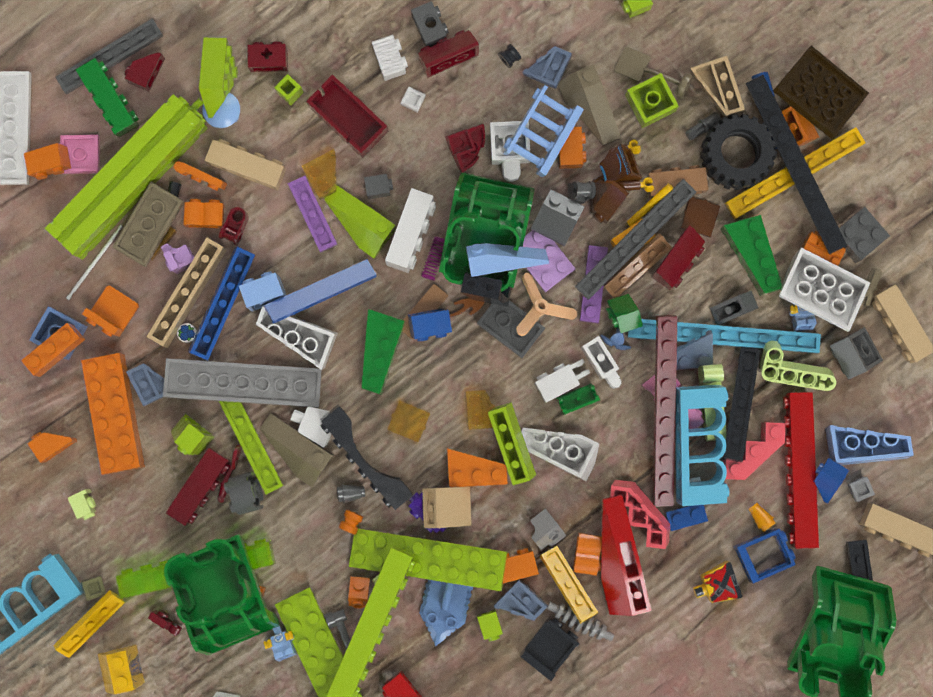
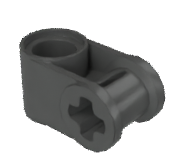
M574 181L567 185L568 198L579 204H583L595 196L596 186L593 181L587 183Z

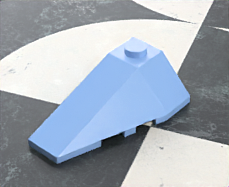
M484 243L467 246L466 253L471 277L549 264L546 249L519 247L518 251L513 250L514 246Z

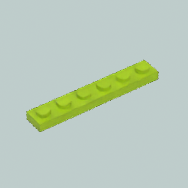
M219 401L265 494L267 495L283 487L284 485L243 404Z

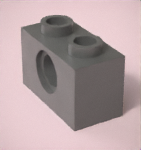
M432 1L411 10L412 18L425 47L437 45L439 40L447 38L446 34L449 33L445 23H441L439 19L441 17L438 6L434 7ZM433 21L436 25L429 28L426 26V23Z

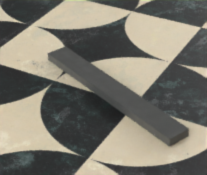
M682 179L575 288L589 300L696 194V191Z

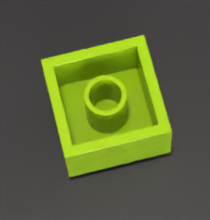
M662 73L628 89L625 94L642 128L676 112L679 107Z

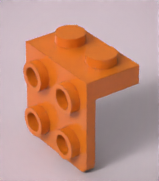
M107 286L93 308H86L82 315L87 317L85 321L89 324L101 326L103 328L101 331L106 335L120 337L138 310L139 304L112 286Z

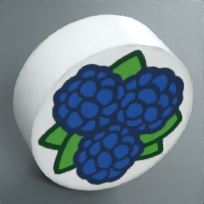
M185 323L179 327L177 336L182 342L190 343L193 342L197 330L193 325Z

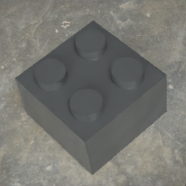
M866 207L859 210L839 227L847 244V247H844L846 249L845 252L854 263L864 259L890 237Z

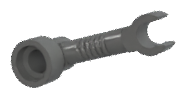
M341 609L334 613L324 614L329 629L337 626L347 650L351 640L344 621L347 620L344 610Z

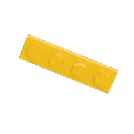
M558 546L541 554V560L580 624L597 615V609Z
M109 590L53 645L55 650L70 658L125 603L123 598Z

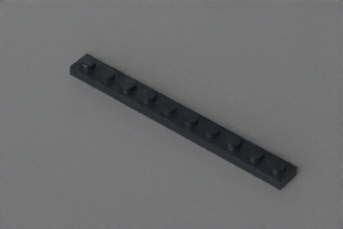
M764 75L747 82L746 86L764 123L767 125L768 131L771 130L774 134L772 139L773 141L776 140L777 149L829 255L847 247L844 237Z

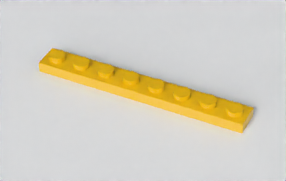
M857 127L804 158L811 173L814 174L861 147L866 142ZM786 167L727 201L725 205L735 220L795 184Z

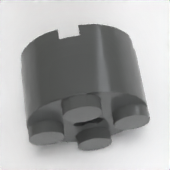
M253 471L230 477L228 482L224 483L225 491L230 496L229 507L232 513L236 512L238 515L263 509L264 505H260V501L264 500L259 480H254L253 475L256 474Z

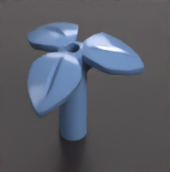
M618 328L610 339L602 334L600 335L601 339L608 346L614 345L619 350L631 349V346L623 345L624 334L620 333Z

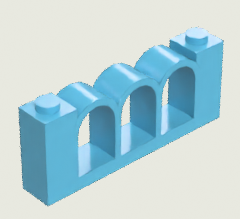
M724 386L676 387V502L681 506L727 503V497H729L730 493L729 487L724 482L727 471L724 463L719 460L724 455L727 445L723 435L718 433L726 423V415L721 408L726 407V401H728V391ZM713 408L715 410L716 418L711 426L689 429L688 409ZM714 435L716 446L712 452L704 455H689V436ZM714 462L716 464V474L712 479L689 482V463Z
M49 554L41 560L42 564L38 566L39 570L27 574L23 579L22 586L12 587L1 595L0 611L16 632L1 642L0 640V655L84 593L82 585L59 554L53 556ZM36 575L45 577L60 597L59 600L47 609H45L31 588L32 580ZM15 591L22 593L38 614L25 625L22 624L9 604L10 596Z

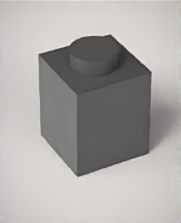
M387 174L364 177L368 200L391 196L390 190H393L392 179H388Z

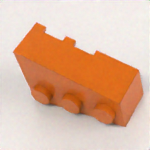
M447 448L449 487L508 484L507 467L505 464Z

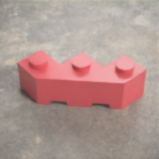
M761 423V442L746 441L743 462L722 460L726 466V479L746 480L785 443V423Z
M615 480L611 485L610 497L621 494L625 506L629 507L628 518L630 525L647 528L646 547L666 549L669 543L670 523L635 482Z

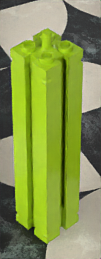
M173 94L168 99V102L164 103L65 206L53 219V222L49 223L44 229L57 239L72 255L83 260L88 255V252L92 251L138 203L150 182L156 184L199 139V136L208 129L204 124L206 120L197 111L204 104L203 101L198 98L190 106L183 97L177 98Z

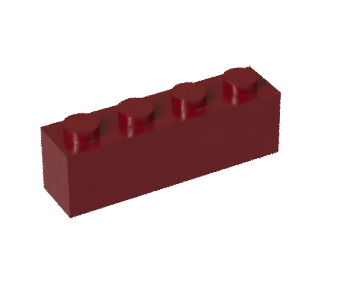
M208 448L166 511V514L184 526L189 525V523L193 524L198 517L197 511L199 508H204L209 501L207 497L211 491L214 492L219 486L220 482L218 480L221 475H226L230 468L229 463L231 460L213 448Z

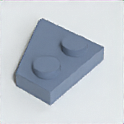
M554 46L545 56L537 59L536 63L530 68H526L523 71V75L556 89L572 57V53Z
M711 330L705 332L706 335L697 340L694 338L688 341L687 344L677 347L676 370L713 365V333Z

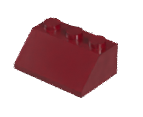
M464 30L459 31L454 35L455 37L441 39L437 42V45L432 47L426 46L420 50L418 59L427 78L479 56V43L470 30L466 32Z
M690 225L687 227L652 275L654 280L669 290L680 285L683 280L681 276L684 271L689 272L694 265L691 261L695 256L699 257L705 249L702 247L705 240Z

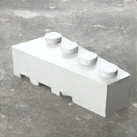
M262 306L256 323L257 326L283 342L290 349L296 351L303 358L316 365V367L321 370L325 369L338 334L337 332L294 316L273 324L264 306Z

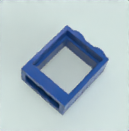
M774 528L733 546L750 583L754 584L796 565L794 562L796 559L795 554L791 548L788 549L786 544L788 539L783 530L780 531V529ZM774 536L785 561L757 573L746 548Z

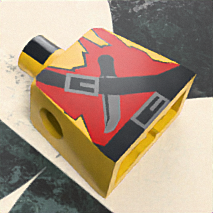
M724 561L701 574L700 578L703 584L693 587L696 598L707 595L711 603L743 597L730 561Z

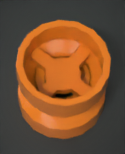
M346 509L344 513L345 521L340 522L339 528L356 535L358 531L357 525L362 522L363 516Z

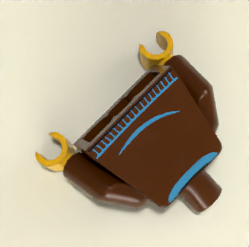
M631 140L629 145L620 144L617 147L611 148L605 159L600 162L599 166L602 175L596 179L597 181H615L626 191L640 190L641 188H644L646 192L654 190L653 185L647 186V184L653 183L650 177L640 182L642 176L634 154H639L641 147L636 140Z

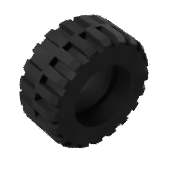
M733 114L729 118L724 117L718 123H715L705 136L701 145L702 151L700 152V158L703 159L702 167H706L708 171L706 173L709 178L713 177L715 179L714 183L717 185L721 183L725 189H730L731 187L734 190L748 189L758 184L773 168L775 164L774 159L777 157V151H775L777 143L776 140H772L773 132L771 130L768 132L765 129L767 125L764 122L762 124L757 122L759 118L753 116L750 119L748 114H742L741 116ZM739 136L751 143L755 151V160L751 166L739 169L725 161L721 147L727 138Z

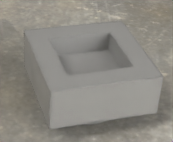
M863 477L848 484L855 502L875 495L868 477Z

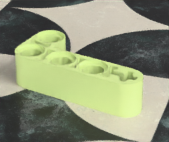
M769 341L765 344L759 368L762 377L766 381L823 391H830L835 388L836 379L829 368L784 361L782 348L777 341ZM771 350H778L776 354H769ZM769 367L774 368V369H773L772 371H770V372H766V371H765V369H767V368H769ZM786 371H793L790 375H784ZM806 374H812L809 378H803Z
M722 364L699 366V386L721 385V382L724 380ZM702 408L703 426L706 428L714 423L716 414L713 408ZM726 423L723 429L718 432L723 435L725 440L727 437ZM705 435L706 441H716L714 435Z

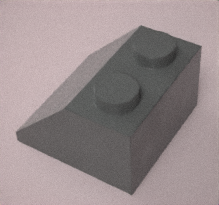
M550 189L531 230L565 246L585 206Z
M865 327L830 345L833 356L837 358L841 370L848 380L867 372L883 361Z

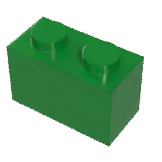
M629 294L607 300L609 308H606L608 318L611 319L614 328L617 327L620 333L643 326L640 311Z

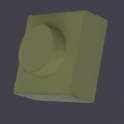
M100 575L81 581L87 601L106 594Z

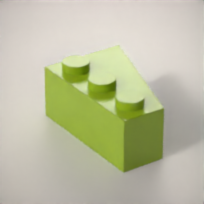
M186 413L171 430L173 440L178 445L177 449L184 455H201L215 437Z

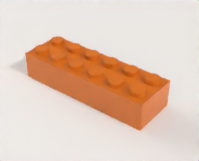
M115 353L81 360L101 474L107 475L145 467L130 381L126 373L128 370L125 354Z

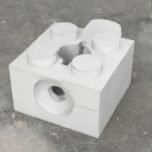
M522 121L490 123L492 165H502L503 178L508 182H514L519 179L521 174L520 164L530 163L529 160L512 150L507 156L503 154L505 142L509 137L512 139ZM528 121V123H527L526 126H525V127L528 128V129H529V121ZM521 134L516 144L530 152V139Z

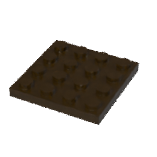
M812 45L773 90L775 94L831 140L837 136L869 94L867 90Z

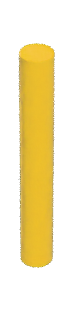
M669 183L627 220L628 225L632 226L673 190V187Z

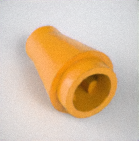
M758 503L748 509L758 529H761L763 532L776 523L773 520L774 517Z

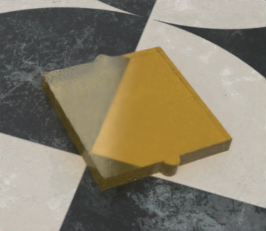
M399 400L395 412L392 413V420L387 430L419 442L423 430H426L425 425L430 413Z

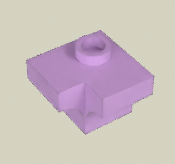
M167 243L161 246L166 259V266L170 272L173 271L176 274H180L188 269L194 256L187 245L172 248Z

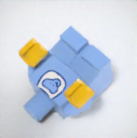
M793 305L790 306L789 315L792 316L794 332L813 330L817 324L815 315L797 305L794 307Z
M280 626L273 628L275 635L263 642L265 649H272L275 660L279 662L297 655L292 640H294L292 631L282 632Z

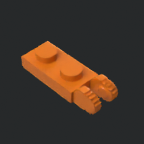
M177 161L173 166L176 172L185 176L191 174L190 178L199 183L202 180L208 182L207 186L216 191L219 188L225 190L227 186L226 182L184 162Z

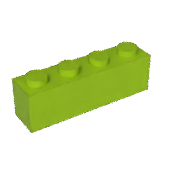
M512 402L494 407L488 411V415L512 485L532 480L536 476V472Z

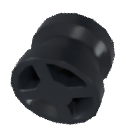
M511 44L507 46L505 51L498 53L499 58L508 68H511L515 61L521 60V55Z

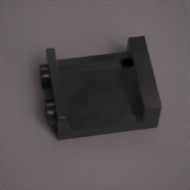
M465 273L460 292L471 300L508 307L512 288L508 287L501 291L503 284L501 280L483 276L471 277V274Z
M548 618L520 653L522 659L550 681L556 676L555 673L576 646L580 645L577 641L579 637L570 630L568 633L563 630V624L555 618L553 620Z

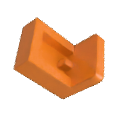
M351 576L348 595L349 606L356 609L366 606L369 596L370 578Z

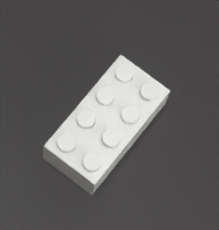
M411 188L385 259L387 266L409 273L410 269H414L417 261L416 251L420 252L423 245V238L421 237L423 233H427L430 225L429 215L433 216L436 209L433 195Z

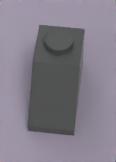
M749 291L711 307L710 310L716 324L720 325L754 311L759 307L752 291Z

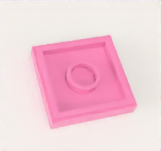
M60 135V144L67 146L71 169L64 170L63 174H95L100 171L99 135Z

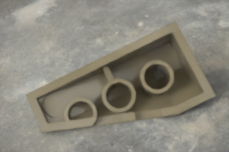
M594 64L574 72L559 82L558 88L564 102L572 109L577 105L584 109L579 119L587 125L603 146L621 139Z

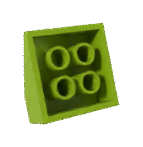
M203 37L199 91L208 118H213L234 86V78L238 77V68L235 66L232 46H229L227 38Z

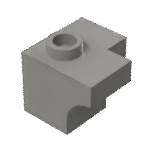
M546 509L530 520L535 527V533L531 538L540 550L548 544L550 547H553L566 536Z

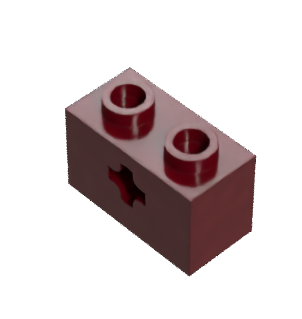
M275 41L271 44L254 42L253 45H247L248 68L250 72L288 71V49L286 44ZM270 53L271 55L269 56V59H266L265 57H267V54Z

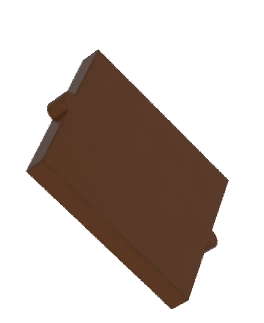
M691 197L681 229L686 230L690 225L698 234L711 238L720 206L707 202L706 199L703 201Z

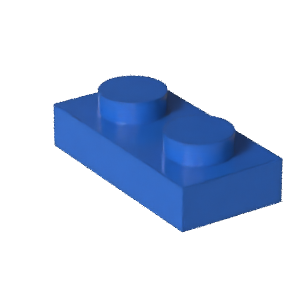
M704 505L686 506L665 512L667 521L670 523V531L708 521Z

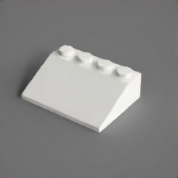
M800 248L793 256L787 269L779 297L849 332L870 282Z

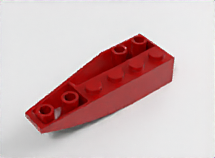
M620 494L602 499L601 581L609 614L635 616L650 612L651 607L623 497Z

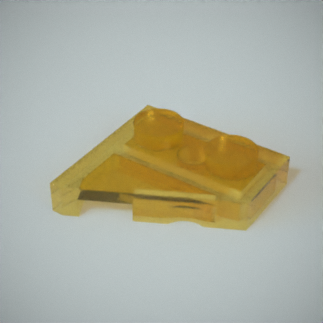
M334 149L302 165L319 200L337 192L336 153Z

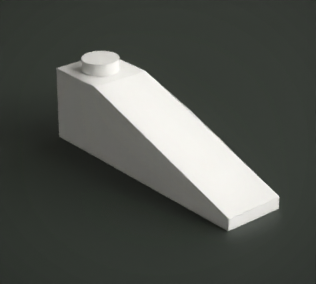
M530 428L522 429L529 453L587 481L596 462L599 443L579 434L574 435Z

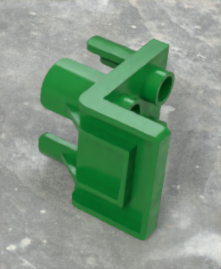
M461 173L454 191L439 272L443 273L449 282L462 285L465 273L471 274L466 253L467 246L484 243L514 246L513 250L518 251L519 247H523L535 189ZM518 269L480 276L501 280L503 282L501 291H504L508 287L514 288Z
M238 534L225 540L214 539L205 544L206 548L189 555L186 553L177 554L171 557L165 564L164 576L168 586L173 587L179 605L175 607L177 615L185 623L195 652L211 655L280 626L276 613L266 608L241 535Z
M816 566L812 575L814 605L788 658L787 669L798 672L799 689L807 696L818 697L820 693L819 679L838 684L839 697H871V675L874 669L876 675H883L886 668L883 651L896 627L897 619L892 588L889 585L822 566Z

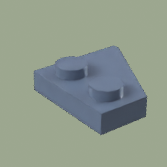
M141 364L126 372L143 407L163 398L164 378L150 367Z
M521 579L494 604L496 609L500 608L511 612V614L521 615L533 621L548 606Z

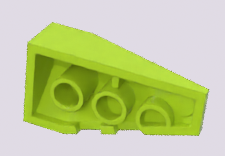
M336 184L324 199L358 248L375 259L395 232L396 225Z

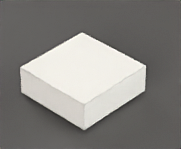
M408 87L400 104L418 113L426 94Z

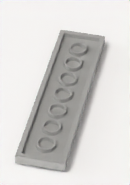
M166 358L163 397L319 408L322 370L316 368Z

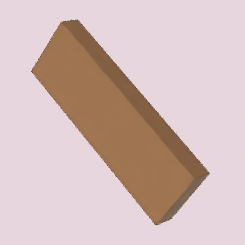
M433 284L409 314L439 309L449 295ZM407 315L403 320L406 322L403 333L413 339Z

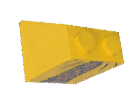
M137 645L98 654L106 693L115 695L132 691L145 683Z

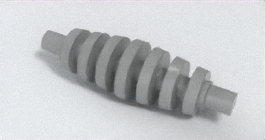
M551 601L549 602L547 609L553 611L557 619L562 616L561 622L564 624L569 620L568 626L570 628L575 624V631L579 632L581 627H583L581 633L584 635L590 630L588 635L590 637H594L597 634L596 639L601 640V638L609 641L613 640L614 634L607 631L606 625L602 624L599 627L600 621L597 619L592 623L594 617L580 624L574 612L572 613L570 606L564 609V603L556 605Z

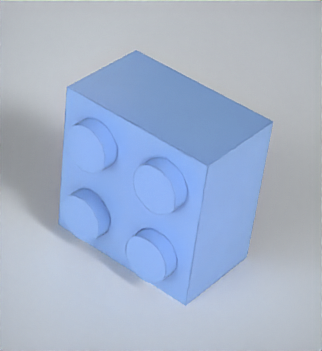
M272 271L262 274L261 278L256 280L254 278L243 281V285L239 286L246 308L252 312L286 296L281 278L276 273L272 274Z

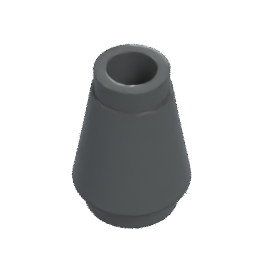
M341 484V486L337 487L338 502H343V504L365 497L364 486Z

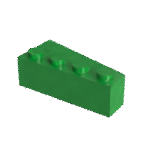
M94 58L77 68L76 72L89 93H92V98L100 110L102 109V115L110 126H113L111 130L114 135L121 137L139 126L137 123L139 118L134 110L130 111L127 104L129 102L123 93L121 95L118 93L116 88L119 86L114 78H109L106 74L108 69L104 62H99Z

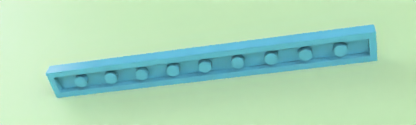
M641 319L643 326L628 331L627 338L656 340V320ZM677 322V342L687 343L694 338L697 340L706 335L705 332L711 330L713 333V345L763 349L767 342L777 341L782 351L820 353L821 334Z

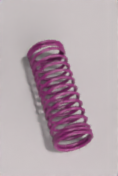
M436 236L433 238L432 246H430L432 249H429L430 252H428L429 255L426 259L428 262H425L426 265H424V271H422L421 276L423 278L433 281L435 280V277L425 273H429L436 276V274L426 270H431L433 272L437 271L430 269L426 266L439 269L438 267L429 265L428 263L440 266L439 264L433 263L429 260H433L435 262L440 263V261L432 259L430 257H435L441 260L440 257L434 256L432 254H436L439 256L442 255L439 253H435L431 250L442 253L443 251L437 250L433 247L443 250L442 247L436 246L434 244H438L444 247L445 239Z

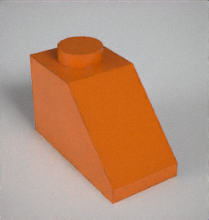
M38 432L31 437L32 441L27 444L38 461L46 463L77 442V439L58 434Z

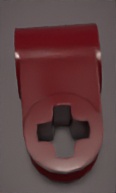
M240 207L232 208L220 230L219 238L232 241L237 246L249 220L248 213ZM242 212V220L235 221V214Z

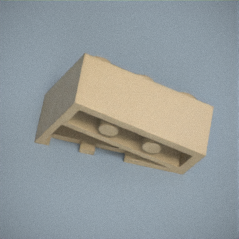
M727 56L690 68V73L693 74L694 79L723 117L729 118L733 114L738 116L744 114L745 108Z

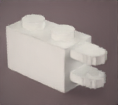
M598 336L583 345L581 349L600 380L605 378L611 388H619L622 384L616 372L619 367Z
M583 359L567 366L562 363L553 368L555 372L550 375L545 372L536 377L538 381L534 384L545 403L579 386L578 380L590 374L589 370H584L575 376L572 370L582 366L585 363Z

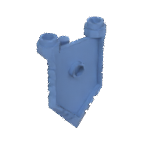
M428 580L426 583L425 595L422 599L423 604H421L419 613L423 621L426 622L425 625L426 627L428 626V631L431 632L430 635L435 646L446 639V636L451 635V632H455L456 628L459 629L465 624L466 612L469 608L468 604H470L469 599L472 595L471 590H473V587Z

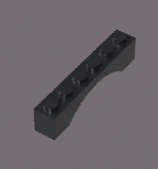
M339 404L320 419L322 422L321 428L326 434L331 433L335 438L333 439L335 445L339 449L343 447L347 452L346 458L352 464L355 462L360 467L358 472L364 479L366 477L372 482L370 484L371 488L376 493L380 491L384 496L382 500L388 508L392 506L396 510L413 496L400 477L390 476L378 471L361 456L353 440L352 421Z

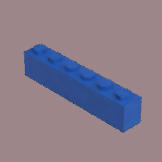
M239 247L234 248L188 350L189 353L205 360L209 359L238 295L239 286L242 285L255 254Z

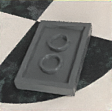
M510 300L508 307L491 304L477 322L478 326L521 359L545 330V327L536 322L525 336L518 335L516 328L527 313Z

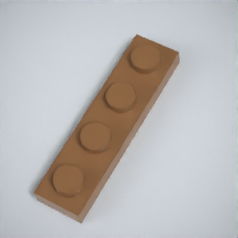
M658 233L603 285L613 298H617L667 254L672 247Z

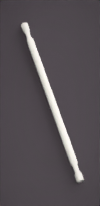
M122 225L114 232L66 299L70 300L72 294L78 289L118 235V232L123 228Z

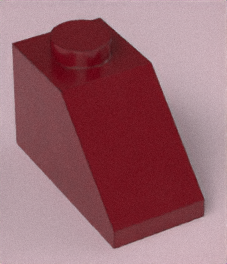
M157 52L132 61L131 66H128L125 70L124 79L129 84L150 92L165 58L161 53Z

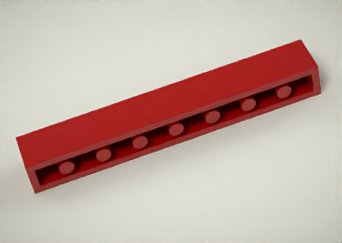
M813 392L786 393V397H783V408L786 409L784 423L785 428H787L784 444L788 448V455L785 456V465L788 467L786 485L789 486V494H787L786 500L787 505H790L787 521L788 525L791 526V533H788V542L791 544V548L795 549L819 548L817 486L814 482L816 479Z

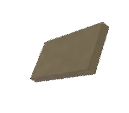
M150 182L114 243L113 248L142 266L147 267L185 201L157 184Z

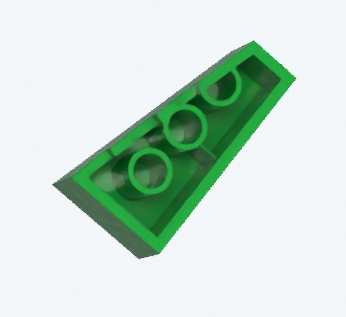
M761 215L730 223L720 228L723 235L727 238L730 247L739 258V262L748 273V277L758 294L762 296L781 290V279Z
M368 309L362 389L382 395L403 333L405 321Z

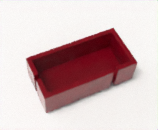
M332 74L321 85L324 96L322 97L321 92L317 89L306 103L321 120L347 144L349 143L350 147L363 158L389 132L388 126Z

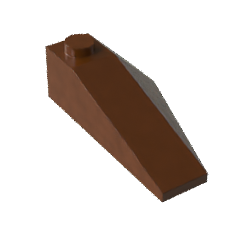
M593 179L596 193L594 198L591 199V211L594 214L593 217L599 223L604 222L607 224L621 208L629 193L615 181L606 180L603 182L602 180L597 181Z

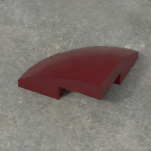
M484 124L445 136L460 172L471 168L479 159L477 155L480 148H483L485 145Z

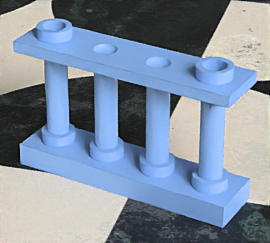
M546 85L535 90L532 96L534 101L512 139L509 137L503 146L505 148L504 155L507 156L512 150L534 163L536 168H538L536 174L540 177L547 175L584 110L578 105L573 109H568L544 94L548 88ZM541 101L564 115V118L567 119L564 125L559 126L536 112L535 109L538 103ZM530 117L555 132L557 137L554 142L547 141L525 127ZM523 134L544 147L545 151L548 152L545 158L540 159L517 145L516 142L520 135Z

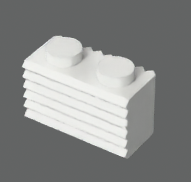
M392 34L372 41V46L385 81L406 74L405 68L408 65L405 56H400L399 50H402L399 39H394Z

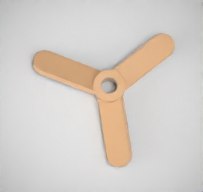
M525 273L522 276L523 283L533 305L529 313L517 326L516 332L518 335L525 336L544 314L569 320L577 317L575 309L550 304L545 299H542L530 273Z

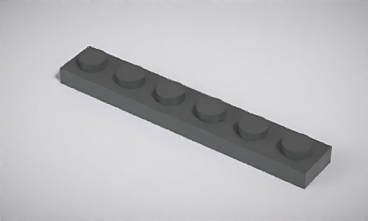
M152 18L55 78L64 93L69 94L84 85L76 72L77 68L96 58L99 62L103 61L107 69H110L163 37V34Z

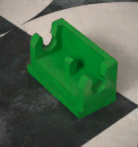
M592 383L556 397L563 415L600 401L599 396L596 394L595 386Z

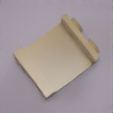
M470 487L424 488V528L471 526Z

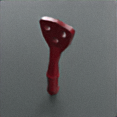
M240 445L235 447L232 464L223 481L220 482L221 486L218 495L220 503L225 502L227 493L224 483L228 482L233 470L237 467L242 450Z

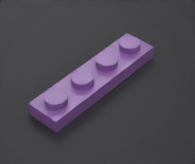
M306 176L288 183L320 253L338 245Z
M588 246L585 276L607 255V247ZM603 286L589 300L582 296L580 321L599 323Z

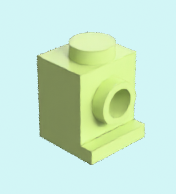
M85 489L68 497L77 519L84 518V520H88L96 516L94 513L96 512L94 508L96 503L92 496L89 497L88 495L92 493L90 489Z

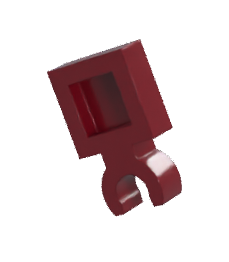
M160 609L159 611H152L148 617L149 620L168 630L174 636L180 633L182 627L173 623L168 618L169 615Z

